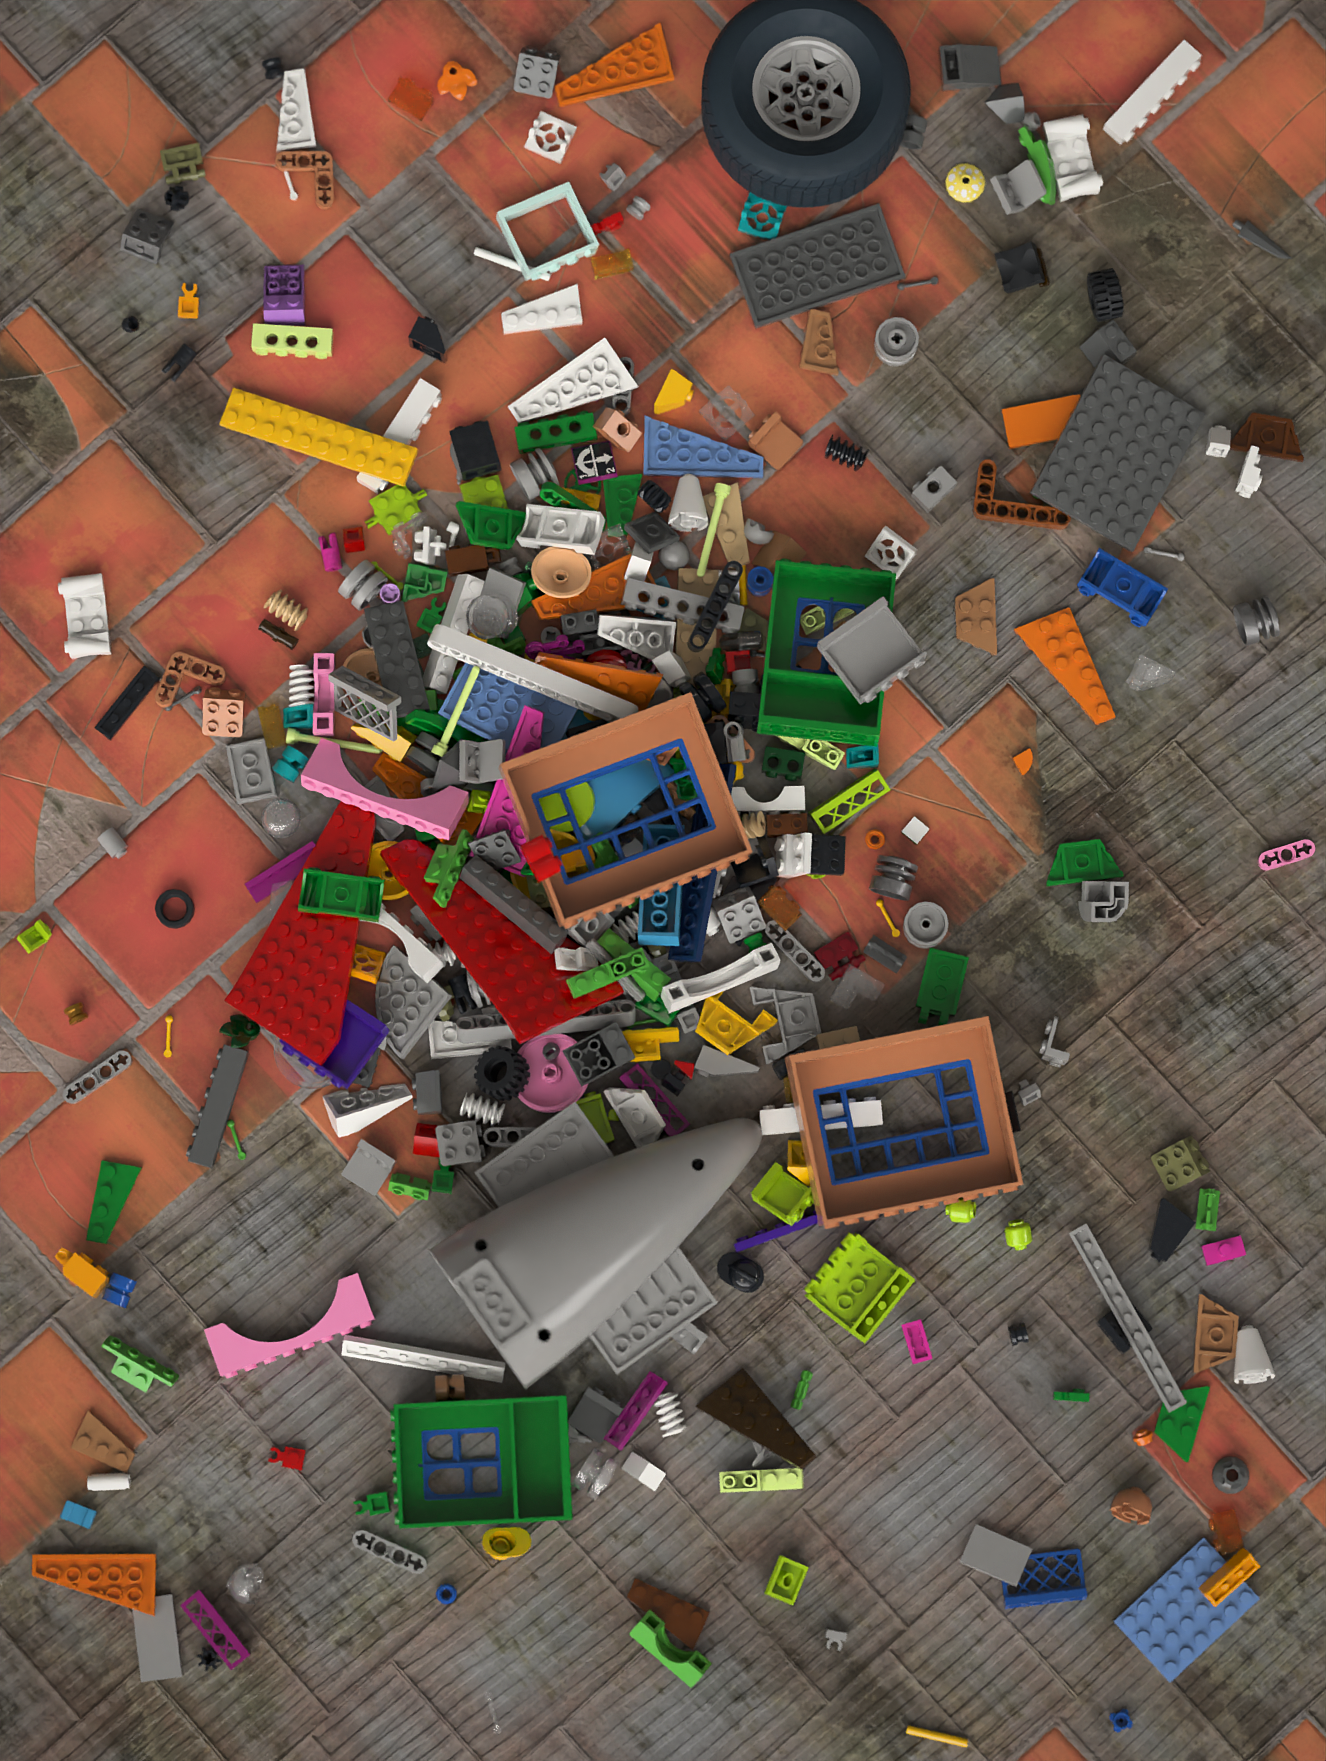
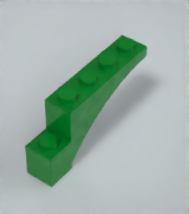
M415 709L406 715L405 723L419 727L441 739L449 720L438 713L431 714L423 709ZM456 724L447 745L452 748L461 738L473 741L479 735Z

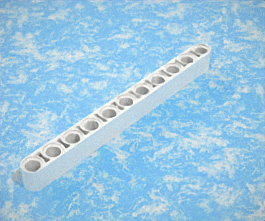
M441 624L434 626L427 642L428 646L436 651L470 665L478 666L487 672L609 722L632 715L639 710L631 702Z

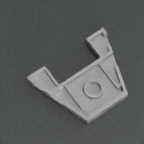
M750 987L753 1006L774 1002L783 1042L762 1046L766 1065L815 1038L817 1034H821L813 993Z

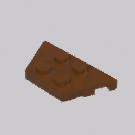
M1252 412L1230 442L1229 450L1248 453L1250 447L1255 446L1259 447L1258 454L1262 456L1296 462L1304 461L1292 419Z

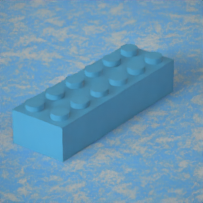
M648 824L656 846L679 838L675 825ZM643 835L644 851L649 849L645 835ZM675 883L673 888L660 893L657 890L654 891L652 897L644 900L640 898L638 919L639 945L679 946L683 885L679 886L678 883Z

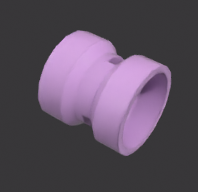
M385 584L380 590L381 600L384 604L399 602L401 599L399 588L394 584Z

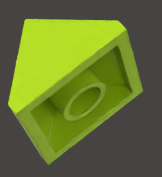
M779 1555L764 1594L794 1605L809 1567Z

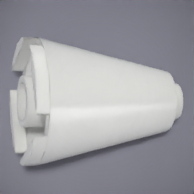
M693 474L683 475L677 485L668 523L675 530L691 532V528L698 527V531L708 526V516L700 482Z
M1251 1325L1241 1327V1330L1237 1332L1234 1381L1239 1383L1238 1380H1243L1244 1384L1267 1381L1266 1377L1270 1375L1271 1379L1274 1378L1275 1372L1258 1329L1253 1328Z

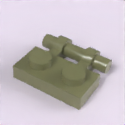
M199 143L160 151L164 172L172 170L173 175L166 177L167 184L175 183L177 185L181 184L182 181L191 179L196 181L199 180L198 178L206 176L204 169L196 170V165L203 164ZM190 167V172L179 174L178 169Z

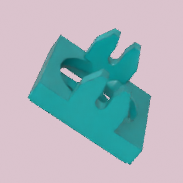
M749 192L737 231L766 240L777 238L787 206L769 202ZM764 203L762 210L758 212L749 211L755 204ZM769 206L775 209L777 219L770 217L768 213ZM765 213L768 216L767 222H758L757 215ZM747 217L755 220L757 224L756 229L749 225ZM768 223L774 225L772 229L761 232L762 227Z

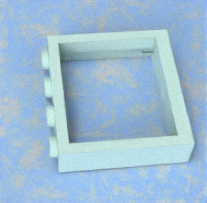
M569 182L498 211L496 215L499 226L526 281L532 279V281L537 280L543 276V273L548 271L553 273L564 264L572 265L583 256L586 258L596 254L599 243ZM566 197L588 245L529 270L507 221Z

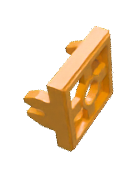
M356 944L355 954L357 955H354L353 960L356 967H352L351 976L377 984L387 953ZM364 958L367 962L360 963L356 959ZM369 966L375 969L370 972H366L362 970V967Z

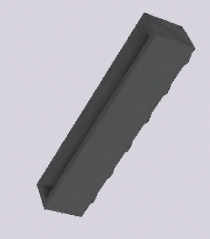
M475 855L463 867L460 879L549 953L553 954L554 950L565 941L568 934L567 929L563 926L559 927L555 919L479 856Z
M225 1044L223 1049H219L216 1060H219L217 1068H213L210 1077L213 1082L211 1087H207L204 1096L207 1101L205 1107L201 1106L198 1118H201L199 1126H195L192 1137L195 1138L193 1146L189 1145L186 1157H189L188 1161L190 1163L213 1169L249 1056L248 1051L232 1048Z

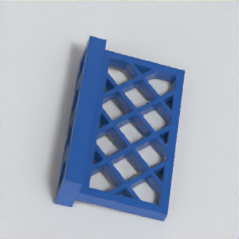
M1080 1549L1031 1554L1028 1560H1033L1039 1565L1033 1573L1024 1568L1023 1571L1029 1575V1578L1024 1584L1018 1582L1021 1588L1015 1594H1008V1583L1002 1581L1005 1609L1087 1599ZM1076 1554L1077 1563L1072 1569L1063 1560L1067 1555ZM1048 1557H1053L1059 1562L1053 1571L1043 1564ZM1060 1564L1070 1570V1573L1064 1580L1054 1573ZM1040 1566L1050 1573L1044 1582L1034 1575ZM1074 1573L1080 1578L1081 1586L1072 1587L1066 1581ZM1052 1575L1062 1582L1057 1589H1051L1046 1585ZM1031 1578L1041 1584L1037 1591H1030L1025 1587Z

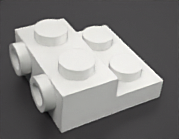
M1251 446L1246 455L1235 491L1239 492L1240 496L1250 498L1253 491H1257L1262 480V476L1259 475L1261 469L1256 467L1261 455L1258 454L1259 447Z
M812 833L786 834L777 837L774 849L776 851L775 864L779 876L776 877L793 878L810 873Z

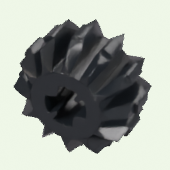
M647 480L638 490V496L658 513H662L664 509L666 510L672 501L671 497L652 480Z

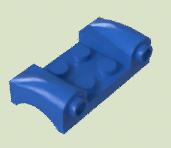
M1100 548L1077 584L1081 594L1094 596L1097 593L1128 611L1131 623L1137 627L1147 625L1168 588Z

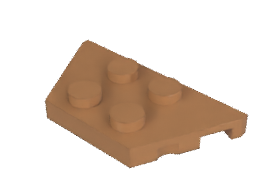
M991 578L955 597L956 638L963 642H968L978 649L981 648L992 655H997L995 580Z
M1202 1294L1198 1295L1193 1373H1198L1233 1359L1236 1356L1239 1317Z

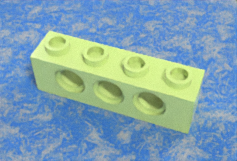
M253 323L251 347L258 355H267L269 352L276 353L277 356L295 354L296 357L306 358L307 355H315V358L327 359V356L332 357L334 332L330 328ZM270 337L278 339L277 343L273 345L268 344L267 341ZM291 338L298 340L294 346L288 345L287 342ZM314 339L318 342L315 347L307 346L309 340Z

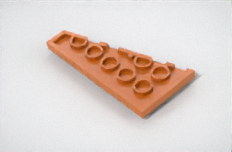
M661 23L656 24L652 29L641 33L637 38L613 50L596 63L590 64L578 74H574L557 84L555 92L559 107L674 80Z

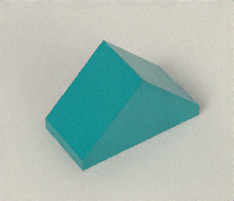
M306 704L284 708L283 728L313 729L314 705Z
M864 745L846 748L847 769L878 768L879 745L877 747Z

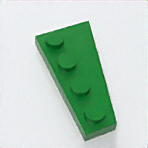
M101 1161L86 1237L87 1241L102 1244L108 1243L121 1211L142 1170L141 1167Z

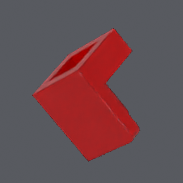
M750 650L726 652L727 675H732V672L736 670L751 669Z

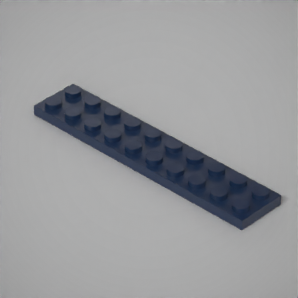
M731 763L719 764L731 795L736 765ZM696 804L695 806L696 813L693 817L691 832L708 826V821L701 804ZM716 868L712 869L709 875L699 879L697 876H694L691 882L683 885L679 946H670L668 960L674 962H701L717 876Z

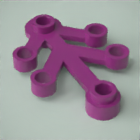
M559 635L556 637V641L530 642L525 647V653L534 661L539 652L560 655L566 659L575 660L576 658L566 655L582 653L585 650V645L582 640H576L572 643V646L566 647L569 644L568 637L566 635ZM557 647H560V648H561V649H557V650H553V651L549 650V649H553V648H557Z

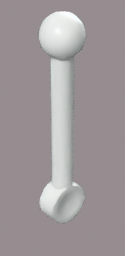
M281 161V162H282V165H283V166H286V163H287V162H286V161ZM284 171L291 192L290 199L296 200L298 194L294 192L288 171Z

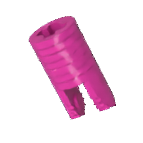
M335 532L329 534L331 548H328L324 536L319 537L325 571L331 572L342 569L343 566Z

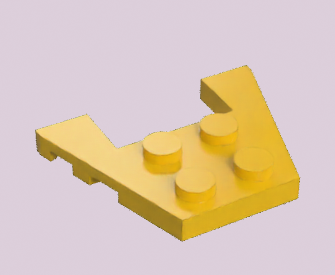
M723 991L705 999L695 1032L726 1055H729L773 1027L778 1019L763 1009L753 1024H750L718 1000L724 993Z

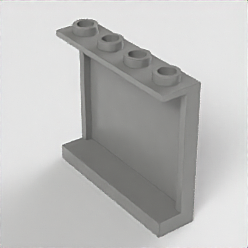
M884 597L818 641L817 645L818 650L860 705L865 701L867 703L871 702L876 698V694L882 690L884 692L893 685L892 682L897 679H904L909 674V670L914 667L917 669L926 662L927 652L920 650L887 607L888 602Z

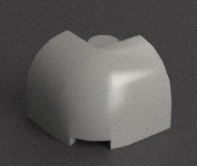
M1082 881V901H1078L1080 915L1084 921H1117L1124 911L1127 910L1129 882Z

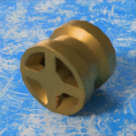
M82 1002L71 1005L63 1010L65 1015L69 1017L68 1022L70 1025L80 1023L88 1018L87 1013L83 1011Z

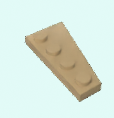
M737 482L730 485V494L724 499L716 536L727 562L737 561L741 565H746L750 561L747 540L744 535V520ZM716 492L703 496L706 512L710 520L716 501Z

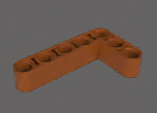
M989 459L983 460L980 463L977 471L973 514L977 519L1057 530L1067 528L1071 517L1055 507L994 500L996 464ZM989 466L992 469V473H983L982 467ZM985 485L989 487L990 492L987 494L980 492V486ZM985 505L988 511L980 513L977 510V506ZM1003 507L1007 510V514L1001 516L997 513V509ZM1024 510L1027 513V517L1019 518L1016 512ZM1042 512L1046 514L1047 519L1041 521L1037 519L1036 514ZM1058 515H1063L1066 517L1067 521L1065 523H1059L1056 517Z

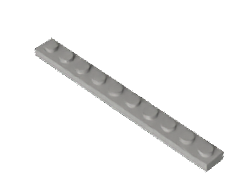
M1087 1223L1070 1232V1237L1168 1412L1170 1413L1186 1404L1184 1396Z

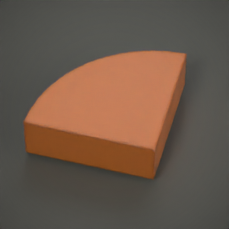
M1030 748L1012 758L1022 776L1028 772L1032 765L1033 755Z

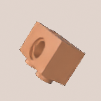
M606 407L593 427L619 450L630 452L642 435V432L637 429L638 425L635 422L623 417L625 414L621 410Z

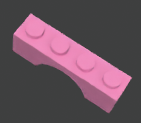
M314 653V736L334 737V684L328 678V674L335 671L334 653Z

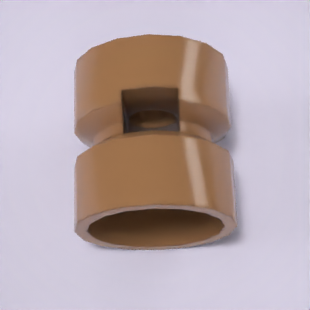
M453 1374L451 1378L447 1375H435L436 1402L448 1401L449 1398H452L454 1401L465 1400L464 1374Z

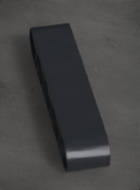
M730 561L724 567L688 639L687 645L692 652H700L707 645L742 575L743 567L739 562ZM729 567H733L737 570L736 576H732L728 573ZM726 585L729 592L722 593L719 590V586ZM715 602L719 604L720 610H712L710 603ZM702 620H708L711 623V628H704L701 623ZM693 638H700L702 646L694 645Z

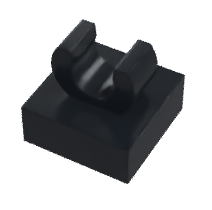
M680 1070L675 1076L669 1073L661 1085L678 1097L685 1087L682 1080L686 1074Z

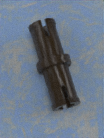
M266 619L259 625L258 630L273 638V641L282 643L290 650H293L299 639L285 632L284 628H279Z

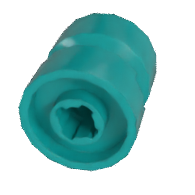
M287 745L282 753L283 758L278 759L272 769L294 783L300 774L298 770L305 767L309 758Z

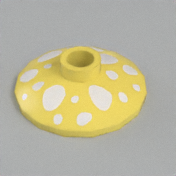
M959 164L948 173L946 189L955 200L971 202L983 193L985 186L984 176L976 166ZM962 179H969V183L964 184L962 182Z

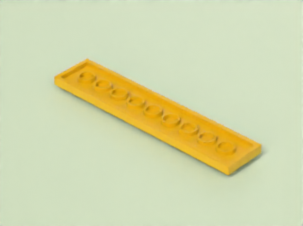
M234 387L219 423L222 427L405 487L418 453V449Z

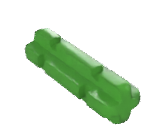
M802 1371L801 1381L799 1380L794 1394L795 1398L791 1403L792 1408L797 1410L802 1408V1400L805 1399L809 1387L808 1382L811 1381L813 1375L812 1372Z

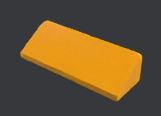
M1242 1548L1199 1587V1590L1216 1607L1261 1566L1245 1548Z

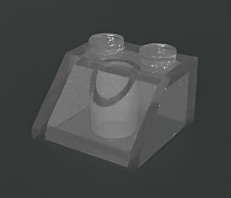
M1140 654L1126 683L1133 690L1145 691L1170 683L1176 672Z

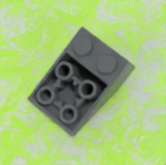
M956 44L939 47L938 55L942 91L1001 86L997 46Z
M617 1022L563 1050L581 1086L636 1059Z

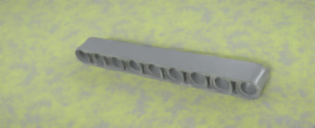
M628 999L607 1001L538 1036L604 1029L617 1022L619 1027L631 1026L635 1023V1003ZM500 1013L464 1016L456 1021L457 1040L461 1043L467 1044L515 1038Z

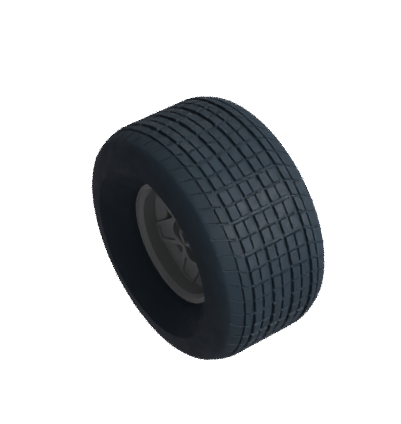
M755 0L739 11L718 34V38L716 37L711 47L712 49L709 51L703 71L702 122L706 138L714 156L727 174L739 185L752 194L772 203L790 207L810 208L826 206L850 198L868 187L885 171L897 153L904 136L910 106L911 84L908 65L899 42L890 28L871 9L857 0ZM815 65L821 67L822 69L817 70ZM791 67L790 73L784 72L785 69ZM803 75L807 76L809 80L801 82L798 78ZM818 84H825L827 88L819 90L816 86ZM838 86H840L842 97L833 93ZM790 87L793 91L787 94L782 89ZM769 90L778 96V99L771 105L768 98ZM820 103H826L829 107L823 110L820 109L818 105ZM786 106H792L794 108V111L788 113L784 110V108ZM810 114L813 118L810 121H806L802 116ZM821 117L833 118L830 123L820 128ZM795 120L798 130L790 128L783 123Z

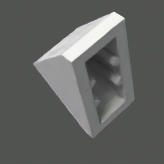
M635 542L623 580L631 578L644 582L654 552L648 554Z
M633 1451L621 1468L654 1491L666 1475Z

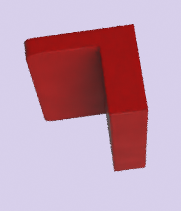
M416 1124L413 1154L439 1157L436 1127L438 1125Z

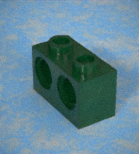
M766 746L761 773H765V776L769 778H777L778 775L784 776L785 780L797 781L802 776L805 753ZM769 759H776L779 765L775 768L769 767L767 763ZM790 762H796L799 768L796 771H790L787 765Z

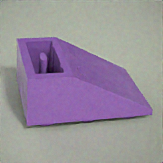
M304 265L264 266L263 313L265 324L284 326L305 325Z

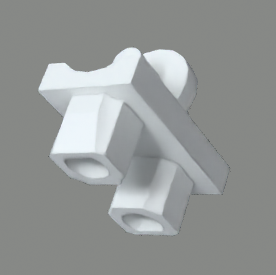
M427 526L424 527V530L415 532V542L423 543V550L414 551V560L429 566H435L436 556H440L441 549H446L447 547L446 543L441 542V536H437V530Z

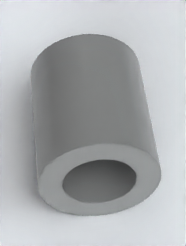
M113 827L98 837L97 840L112 858L117 857L120 859L127 853L126 848L128 845Z

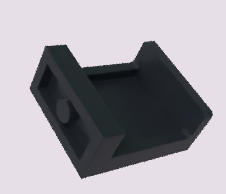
M488 420L477 421L465 427L459 426L449 431L463 481L501 471L499 457Z

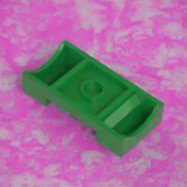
M309 867V869H304L298 911L315 914L326 913L379 922L385 880H381L377 876H369L367 878L325 872L319 868Z

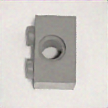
M941 465L937 469L933 467L926 474L928 477L923 482L918 481L912 487L911 497L927 513L957 485V481ZM929 484H935L937 485L938 490L936 492H931L928 490L927 486Z

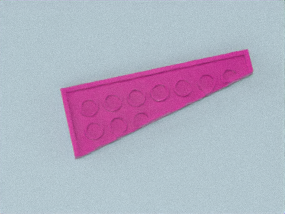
M528 705L524 706L507 751L505 762L541 749L545 712ZM503 779L497 780L476 838L479 839L486 834L490 835L492 832L502 831L503 828L509 829L511 832V837L509 838L522 862L502 869L525 877L526 875H522L520 872L527 861L519 846L526 843V839ZM471 850L470 856L474 857L475 855Z

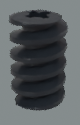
M832 434L825 450V458L828 459L832 455L833 462L840 458V465L847 461V468L854 464V471H858L860 467L862 468L869 449L862 453V446L855 450V443L848 447V440L841 444V437L834 441Z

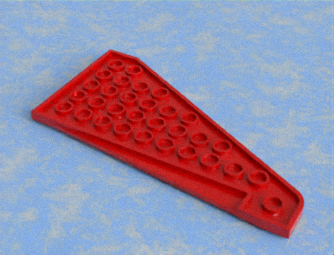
M342 801L335 809L315 844L316 847L311 851L237 983L224 1000L321 1066L341 1038L360 920L354 917L298 911L304 869L314 867L325 872L367 877L376 828L375 813L364 811L355 805L345 804Z
M406 839L381 850L380 856L400 885L404 886L484 991L502 1015L519 1044L623 994L622 986L618 981H615L574 999L566 980L586 971L556 969L555 954L549 953L461 880V872L446 907H440L433 898L438 883H430L424 879L435 853L434 850L414 839ZM566 937L559 947L576 950L581 946Z

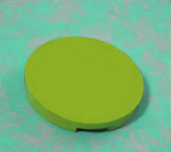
M588 782L565 790L579 828L591 818L595 807L594 792ZM559 793L539 799L547 821L567 815ZM570 821L550 827L560 832L573 831Z

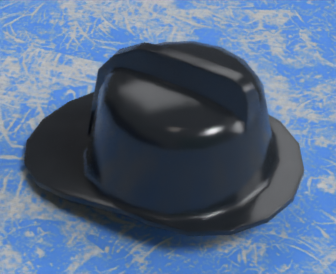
M736 1252L727 1253L718 1262L717 1272L720 1278L739 1291L751 1293L758 1290L763 1283L764 1272L761 1266L742 1254Z

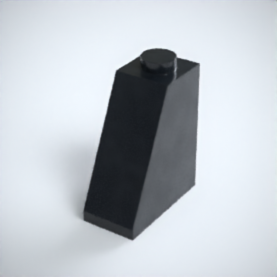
M1164 1198L1158 1204L1148 1248L1151 1252L1150 1256L1159 1263L1161 1260L1166 1262L1196 1223Z

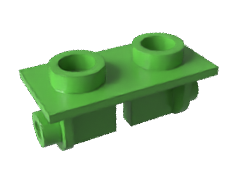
M392 1173L388 1191H392L396 1195L412 1196L416 1200H428L432 1183H429L428 1180L414 1177L412 1184L409 1183L410 1176Z
M1215 1189L1199 1190L1195 1229L1216 1231L1220 1191Z

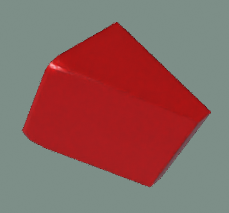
M363 527L343 529L345 552L365 551Z
M676 1060L674 1066L692 1080L695 1064Z

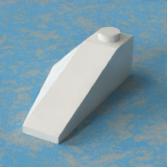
M599 615L597 635L653 660L669 650L673 652L676 622L663 618Z
M406 1084L380 1086L378 1090H368L367 1088H361L359 1092H349L348 1089L340 1090L322 1097L331 1125L337 1136L342 1137L360 1131L412 1099V1094Z

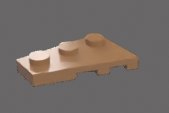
M814 309L809 310L799 368L838 376L830 313Z
M87 1411L71 1448L127 1473L136 1454L90 1411Z

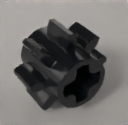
M183 186L169 187V190L165 193L166 205H171V210L179 211V209H185V206L189 203V194L187 191H183Z
M212 1646L209 1651L203 1647L204 1653L197 1655L202 1661L198 1666L204 1664L206 1666L205 1671H208L210 1666L216 1670V1663L223 1660L218 1659V1653L213 1651L214 1648ZM212 1653V1657L215 1658V1661H211L210 1664H208L207 1659L204 1658L206 1655Z

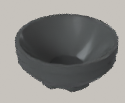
M1225 1457L1220 1459L1213 1467L1212 1480L1221 1492L1235 1494L1242 1491L1248 1484L1249 1470L1246 1464L1239 1458ZM1229 1469L1237 1471L1238 1478L1235 1481L1227 1479L1226 1473Z

